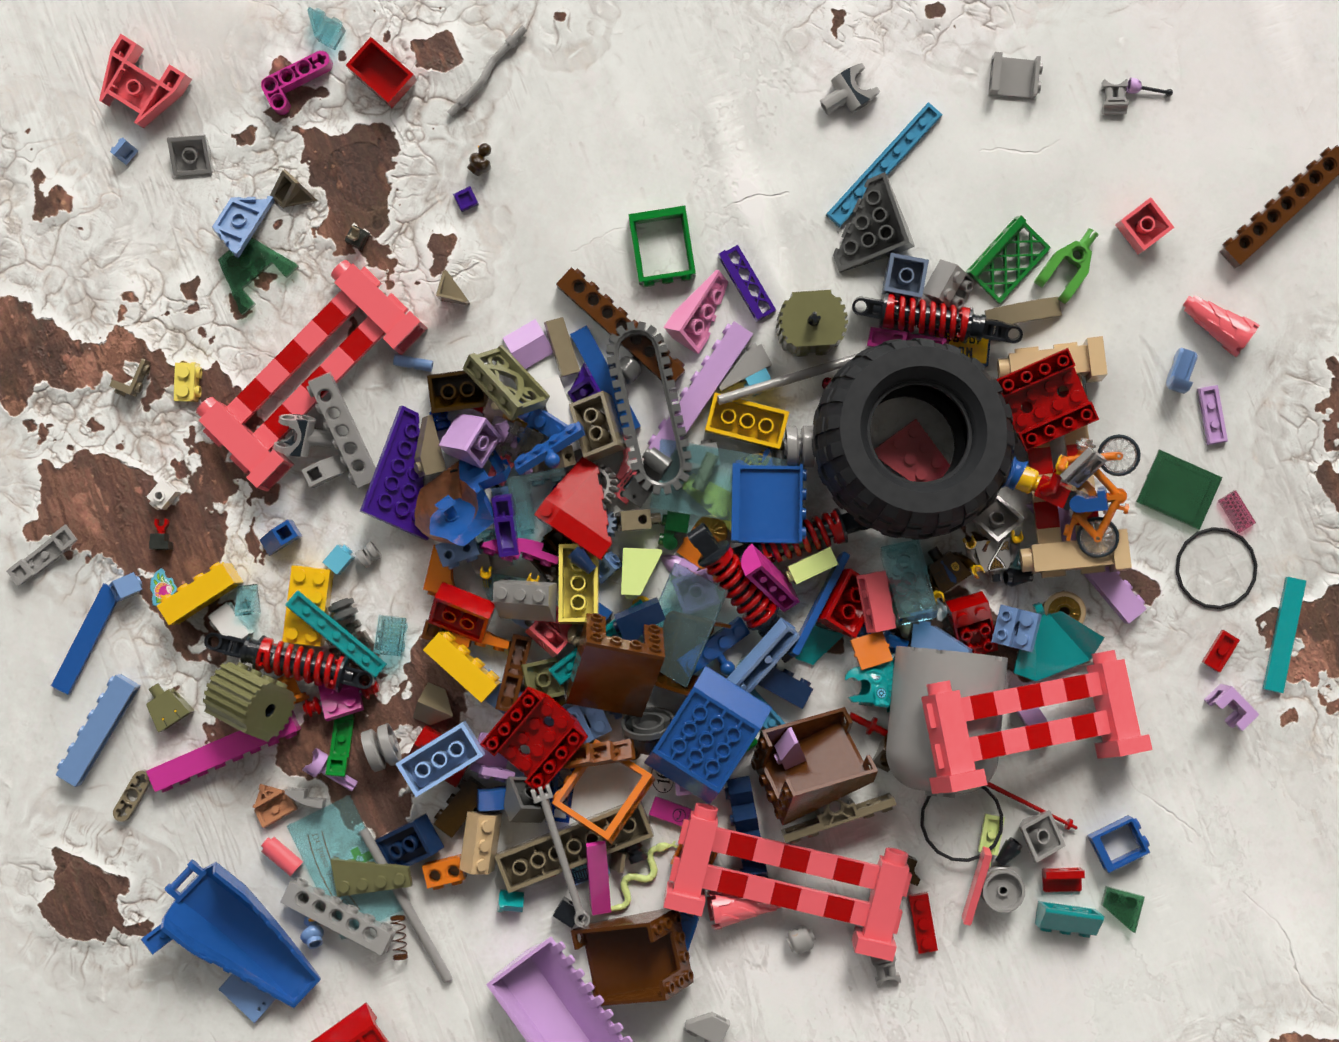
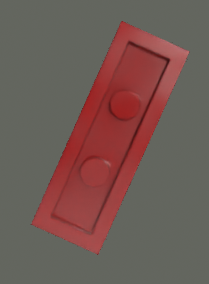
M928 893L908 895L918 953L938 951Z

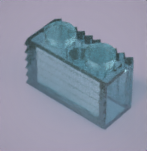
M379 614L373 653L392 656L402 655L401 652L405 649L404 633H406L408 628L406 618Z

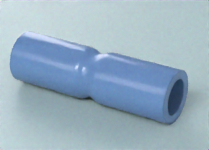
M399 354L394 356L393 365L432 372V360Z

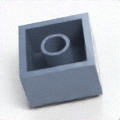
M891 253L888 256L881 294L889 292L894 294L895 297L904 296L906 299L915 298V300L919 301L923 296L929 260Z

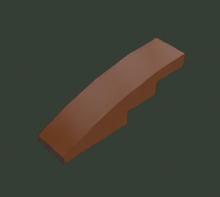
M630 738L616 742L609 740L596 744L584 743L561 769L590 767L635 759L634 740Z

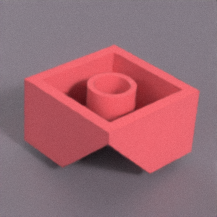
M1151 197L1115 224L1138 255L1175 228Z

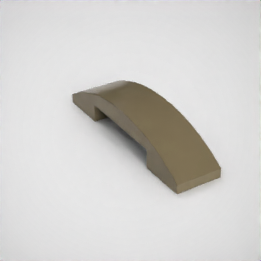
M1058 297L1031 300L984 311L986 319L1000 320L1011 324L1062 316Z

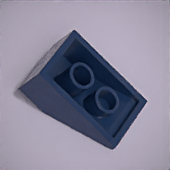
M427 813L375 840L388 864L411 866L444 848Z

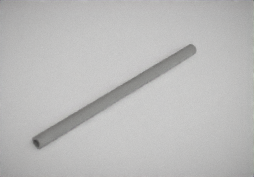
M857 354L717 395L718 404H725L840 369Z
M366 827L359 831L377 864L387 863L368 828ZM392 889L393 894L444 983L451 980L453 977L403 889Z

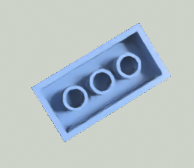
M465 720L398 761L396 766L415 797L481 758L486 753Z

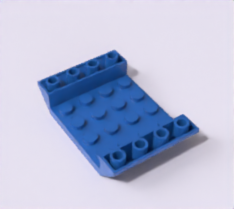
M705 666L693 688L644 763L706 803L711 804L757 736L772 707Z

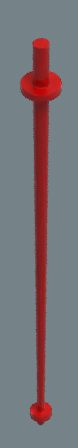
M850 712L849 716L852 721L867 728V735L870 736L873 731L884 737L888 734L887 729L877 725L878 718L873 717L869 721ZM991 782L985 785L1040 813L1046 811ZM1052 814L1054 820L1065 824L1064 829L1070 830V828L1076 830L1078 828L1073 825L1072 819L1069 818L1065 821Z

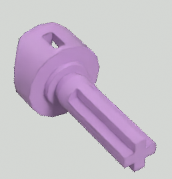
M315 748L312 752V763L302 769V771L314 778L320 773L325 775L327 758L329 756ZM325 775L350 791L354 789L358 782L348 775L345 777Z

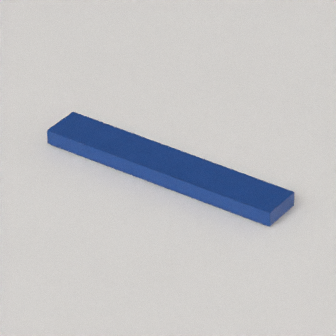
M586 325L570 335L600 391L612 395L623 432L622 428L629 427V424L622 425L620 416L627 414H619L617 405L624 403V401L616 402L615 393L620 392L621 389H613L612 381L616 379H611L610 367ZM630 406L633 423L636 430L637 428L641 427V425Z
M845 551L837 557L836 560L839 565L832 567L798 633L800 638L790 648L788 655L795 657L800 654L850 558V554Z
M103 583L51 684L52 687L67 695L71 693L117 604L108 584Z

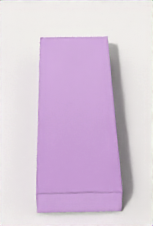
M1218 385L1198 388L1197 392L1207 445L1228 442Z

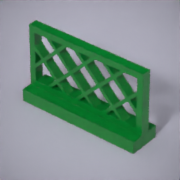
M1022 215L1016 216L966 270V273L998 304L1009 295L1051 248L1026 223L1027 220ZM1024 228L1029 232V240L1019 241V232ZM1039 242L1044 249L1039 254H1033V243ZM1009 243H1016V254L1007 255V245ZM1020 243H1029V254H1020ZM1029 256V265L1026 268H1020V257ZM997 257H1003V269H994V260ZM1007 257H1016V268H1007ZM1016 270V280L1014 282H1007V271ZM984 271H990V283H984L979 278ZM994 271H1003V282H994ZM1004 284V293L998 297L994 293V285Z

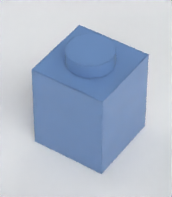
M134 572L118 578L109 584L117 602L138 594L143 586L141 579Z

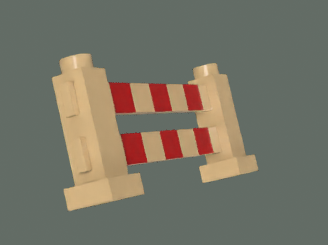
M1103 336L1087 338L1083 345L1080 346L1077 345V342L1054 344L1053 349L1039 350L1038 346L1015 349V353H1009L1007 358L997 359L998 378L1068 348L1076 366L1074 368L1081 384L1082 377L1085 376L1086 383L1100 382L1108 374ZM1065 386L1058 388L1059 396L1064 397L1067 395L1068 389ZM1024 402L1021 405V410L1024 413H1028L1032 409L1029 402ZM1087 425L1064 435L1066 457L1077 455L1078 449H1081V446L1090 448ZM1050 441L1026 451L1027 461H1029L1028 467L1037 470L1039 477H1042V475L1051 477L1053 474ZM1092 475L1087 480L1095 488L1094 475ZM1084 488L1080 490L1085 492V494H1088V492ZM1034 491L1031 492L1037 544L1019 550L1022 572L1032 571V574L1041 573V578L1066 576L1067 570L1080 569L1081 574L1105 572L1106 566H1109L1110 572L1126 571L1132 568L1127 529L1118 530L1119 543L1113 553L1102 558L1090 557L1082 552L1077 544V540L1062 542L1058 506L1034 496ZM1093 511L1087 519L1099 517L1098 511ZM1099 521L1090 522L1096 529H1098L1100 525ZM1079 523L1075 525L1076 537L1080 527ZM1083 528L1081 542L1089 552L1102 554L1112 548L1115 542L1114 530H1111L1105 534V537L1100 542H1095Z

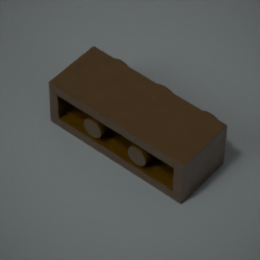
M472 776L468 780L464 778L458 785L460 789L456 795L452 793L447 799L446 803L448 806L444 810L440 809L434 816L436 819L434 825L450 838L455 835L465 822L467 811L472 812L476 808L477 789H487Z

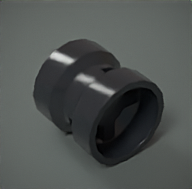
M642 841L625 847V851L630 855L628 858L630 864H635L648 858L647 852L643 850Z

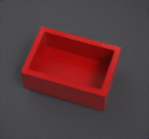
M372 37L365 42L346 64L349 72L390 108H393L417 81L415 75Z

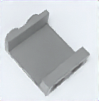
M995 52L991 59L988 95L1034 99L1041 90V82H1039V74L1041 75L1043 71V63H1040L1041 56H1037L1035 60L1002 57L1003 52Z

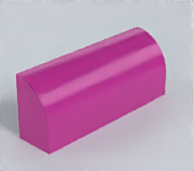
M751 544L744 551L741 558V566L745 576L783 612H786L800 602L791 582Z

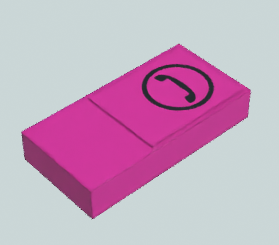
M655 796L649 815L682 826L683 819L688 820L692 809Z

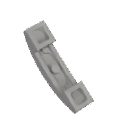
M67 525L62 526L50 536L49 540L6 571L17 586L22 585L40 573L74 545L78 539Z

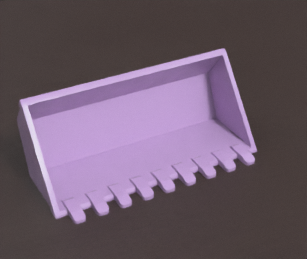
M552 937L527 949L495 974L492 980L486 984L527 1042H633L630 1036L623 1037L620 1031L624 1028L620 1022L613 1024L610 1018L614 1016V1013L611 1009L603 1010L601 1004L604 1002V999L600 995L593 996L591 991L595 988L591 982L586 984L581 978L585 975L584 971L581 968L577 970L573 968L571 964L575 962L572 955L566 957L562 951L566 948L562 941L556 943Z

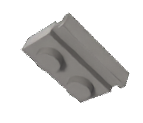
M1088 447L1060 476L1064 481L1079 488L1107 460L1103 455Z

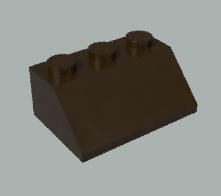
M464 370L427 375L432 414L486 406L489 397Z

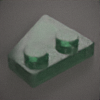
M1105 886L1101 905L1129 930L1136 933L1145 897Z

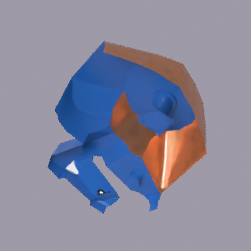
M496 446L488 458L497 472L496 476L489 477L484 468L481 469L459 460L420 489L415 508V525L423 534L430 539L442 543L465 546L494 523L493 509L484 490L506 481L511 471L507 459L502 460L496 452ZM452 469H458L457 472L450 473Z

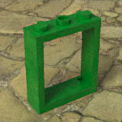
M685 205L628 214L639 285L651 287L656 282L670 284L676 279L690 281L692 277H696ZM681 218L689 270L644 277L636 224Z

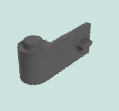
M655 447L652 449L648 448L642 456L644 458L643 467L646 475L651 480L659 483L673 460ZM633 478L622 495L641 508L653 492V487L647 492L641 487L645 481L638 484L636 479Z

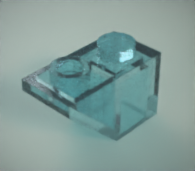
M309 7L307 11L314 36L318 42L335 50L346 32L342 25L343 22L335 17L331 19L325 16L326 13L319 8L314 10Z

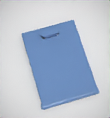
M231 974L219 988V991L253 1023L276 1000L271 994L259 990L249 982L242 981L240 977Z

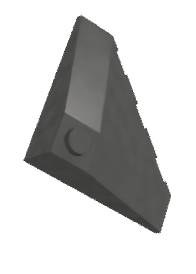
M886 172L867 179L864 185L867 189L862 199H858L853 209L855 215L851 224L847 223L841 237L844 239L840 248H836L833 253L839 272L886 258L891 253L898 254L915 247Z

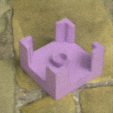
M1219 684L1204 699L1210 706L1215 703L1219 708L1223 709L1229 705L1234 710L1225 719V722L1231 728L1237 725L1243 731L1259 716V713L1233 686Z

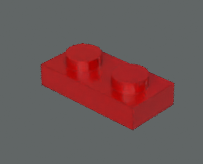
M1221 630L1202 663L1220 673L1240 640L1227 631Z

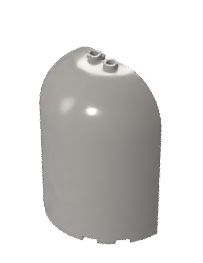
M896 646L886 757L891 772L900 783L912 789L925 791V795L937 796V794H932L929 778L936 777L937 774L921 699L923 696H928L926 685L950 680L952 691L960 690L961 698L1004 690L1008 658L958 651ZM1003 714L966 721L969 737L1001 731ZM999 757L974 762L976 770L984 769L987 783L995 774ZM984 786L952 793H943V797L955 798V794L972 793Z

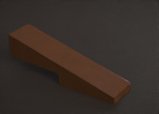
M513 634L495 709L507 712L518 699L523 679L521 665L527 662L532 638Z

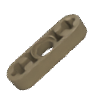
M147 770L136 772L113 809V816L117 821L128 820L133 815L151 784L146 773ZM145 775L144 779L147 780L146 782H142L139 787L133 786V784H139V776ZM130 790L136 791L138 795L135 801H131L128 798ZM126 804L132 805V807L127 806L125 810L127 815L120 816L121 812L119 809H123Z

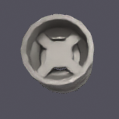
M372 542L366 544L363 550L355 552L356 557L365 568L369 567L372 561L382 557Z

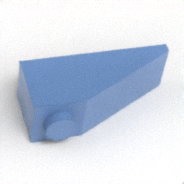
M919 621V624H913L911 647L972 653L971 648L937 626H931L929 621Z

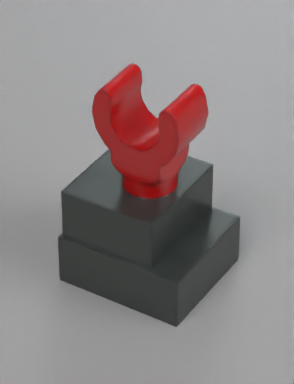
M165 518L164 525L160 526L159 519H155L154 525L158 533L150 534L149 549L173 550V542H170L169 535L165 534L166 528L169 526V520Z

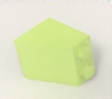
M623 548L621 595H625L626 599H637V595L642 594L662 555L661 549Z

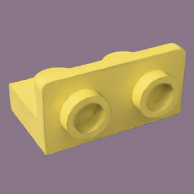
M196 362L175 363L174 401H199V397L202 394L201 386H199V378H202V367H200V364Z

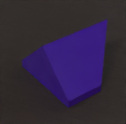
M585 362L571 389L567 392L572 402L601 392Z

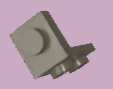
M143 358L141 359L130 386L113 379L109 386L115 388L114 392L125 397L126 394L136 397L142 391V382L144 377L150 372L151 362Z

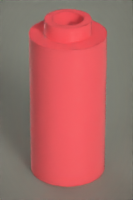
M268 837L261 845L263 848L261 852L290 877L303 863L299 857L275 837L272 839Z

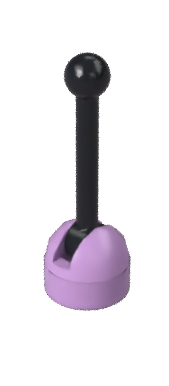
M1131 77L1126 88V92L1130 94L1147 90L1163 93L1168 97L1173 95L1172 89L1163 90L1142 86L1139 79Z

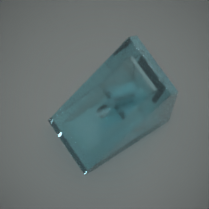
M258 585L238 586L235 616L261 613Z

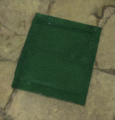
M1158 450L1136 502L1200 530L1223 477L1162 450Z

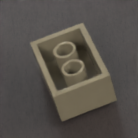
M601 391L569 404L574 424L579 421L585 431V436L578 439L583 458L593 462L627 449L612 395Z

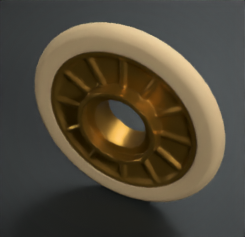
M1061 591L1051 595L1046 600L1043 607L1045 615L1059 612L1060 608L1067 607L1070 610L1069 616L1083 624L1086 617V607L1082 599L1076 594Z

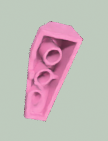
M716 270L673 312L663 327L674 340L697 354L700 353L709 339L710 332L708 331L711 322H715L716 315L714 314L717 305L721 304L728 285V281L722 273Z

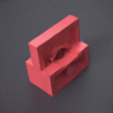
M556 605V622L534 621L525 633L549 655L555 657L568 643L567 633L573 624H560L558 622V606Z

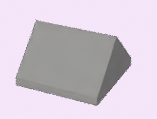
M1050 810L1022 820L1019 829L1034 863L1041 861L1066 846Z

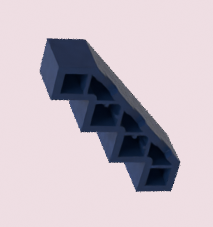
M743 776L728 779V787L724 788L726 799H730L733 814L729 815L731 826H735L737 832L761 837L750 777ZM741 858L743 868L739 869L740 872L768 878L766 864Z

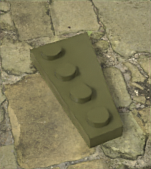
M335 857L330 859L337 897L406 888L413 885L410 866L388 863L377 864L370 861L360 862L352 859L342 860Z

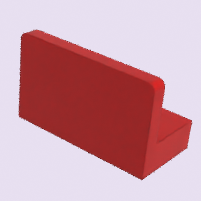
M1042 868L1044 892L1082 890V878H1085V870L1082 868Z

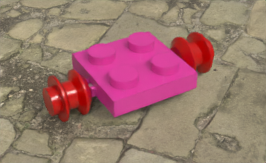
M364 681L361 683L363 686L368 685ZM376 681L371 689H362L344 684L340 693L327 689L323 684L318 687L321 700L316 696L313 697V701L305 699L303 710L306 715L309 714L312 717L314 712L320 715L323 708L326 721L363 711L361 695L366 699H369L371 694L377 697V692H380L379 684Z

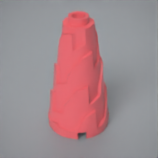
M1195 295L1193 298L1189 296L1182 305L1185 307L1184 311L1194 319V322L1209 332L1212 337L1222 344L1225 350L1235 357L1240 354L1241 349L1246 346L1260 326L1244 316L1241 317Z
M707 891V895L712 896L707 897V907L710 921L715 920V924L711 925L713 930H719L722 927L781 908L720 892Z

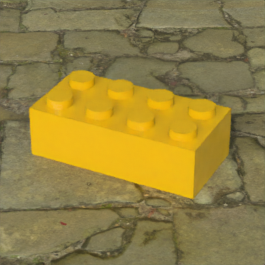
M714 393L705 432L780 450L789 411L742 399L719 405L717 395L721 394Z
M217 562L209 567V572L205 574L200 573L193 578L194 582L188 585L185 583L176 589L177 593L173 595L168 594L161 598V603L157 605V608L168 625L181 624L244 583L232 563Z
M292 565L287 601L298 590L329 615L327 607L330 606L334 572L331 569ZM286 607L282 641L318 647L325 646L326 639Z
M449 631L438 632L423 651L482 703L499 686L501 682L498 679L500 677L494 671L486 670L484 668L485 663L478 657L473 658L469 654L471 651L465 645H459L455 642L457 638Z

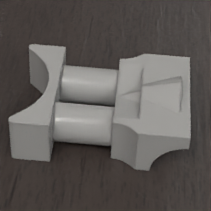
M1104 79L1101 83L1102 90H1105L1106 98L1102 105L1103 114H1127L1129 102L1125 97L1124 90L1128 87V79H1125L1120 84H1111ZM1113 90H1117V97H1113Z
M894 956L893 962L871 957V962L876 967L878 977H875L878 988L887 980H896L901 983L899 972L896 973L895 969L896 956ZM884 967L888 968L889 975H885Z

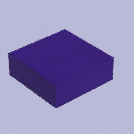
M470 186L453 194L461 212L479 205Z

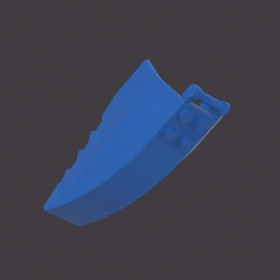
M192 859L187 864L188 867L172 884H168L164 888L175 900L162 918L160 930L191 954L210 964L213 963L223 968V971L240 977L242 981L255 985L259 990L267 992L272 997L295 1008L321 980L318 973L284 929L243 882L217 862L202 868ZM194 871L197 876L180 893L177 888Z

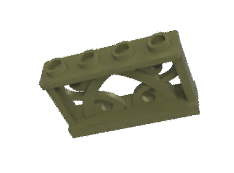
M503 345L477 355L475 353L469 354L462 368L511 421L528 412L544 409L550 397ZM500 375L511 378L516 383V390L505 386L499 380Z

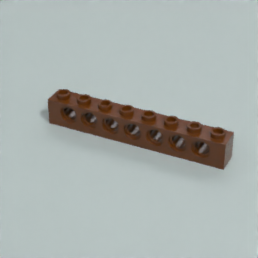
M1338 145L1331 149L1327 147L1319 154L1321 158L1318 161L1313 160L1305 167L1307 171L1304 174L1300 172L1291 180L1293 184L1290 187L1286 185L1278 192L1280 196L1276 200L1272 198L1264 205L1266 209L1262 213L1259 211L1250 218L1252 222L1248 226L1245 224L1236 231L1238 235L1232 239L1230 237L1222 244L1224 248L1219 252L1234 268L1242 265L1339 175ZM1323 163L1329 166V171L1324 169ZM1309 176L1314 177L1315 184L1310 182ZM1295 189L1301 191V197L1296 195ZM1282 201L1287 204V210L1282 208ZM1268 214L1273 217V219H1274L1273 223L1270 222V221H1268V219H1267V215H1268ZM1254 227L1259 229V236L1253 232ZM1240 240L1245 242V249L1239 245Z
M571 267L556 283V286L610 335L613 333L619 337L616 333L618 323L632 322L626 317L628 313L621 307L617 309L612 304L614 301L607 294L603 296L598 291L600 288L591 281L589 283L584 279L585 274L578 268L574 270ZM583 284L585 289L583 292L577 293L574 291L575 286ZM591 297L599 299V303L595 306L590 305L588 301ZM610 309L613 311V316L608 319L604 318L603 312ZM633 320L635 328H637L638 322L636 320ZM632 336L626 338L621 345L661 380L656 354L653 357L645 355L647 348H654L652 343L643 336H640L642 340L639 344L631 342ZM668 350V354H666V355H661V356H662V357H667V356H669V354H670L671 352ZM669 356L671 363L669 368H672L673 378H668L667 381L674 380L676 382L685 373L683 368L685 365L678 358L674 360Z

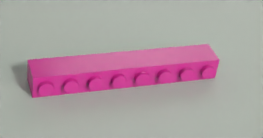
M293 709L291 711L293 713L292 716L288 718V724H285V728L278 732L279 735L277 737L273 736L270 738L269 742L239 730L147 770L146 773L154 791L161 790L164 793L173 789L172 785L177 782L182 785L191 781V776L197 775L199 778L208 774L207 769L214 767L217 770L226 766L225 762L232 759L233 762L243 759L244 753L250 751L252 755L261 751V746L268 744V747L280 743L278 739L285 736L286 739L296 736V731L300 730L301 727Z

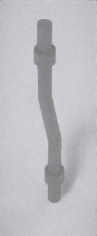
M521 26L512 36H508L505 40L506 42L489 59L479 79L464 95L461 94L456 99L457 102L447 111L452 117L462 107L465 108L470 103L469 100L486 83L495 64L510 48L513 49L518 44L517 41L527 32L524 26Z

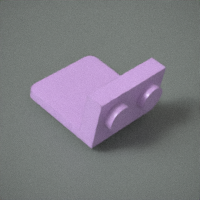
M481 732L478 742L481 743L488 733ZM484 747L482 748L486 754L471 763L470 770L479 773L478 777L489 779L492 776L497 781L505 782L509 776L515 777V772L506 769L508 761L500 753H497L494 757Z

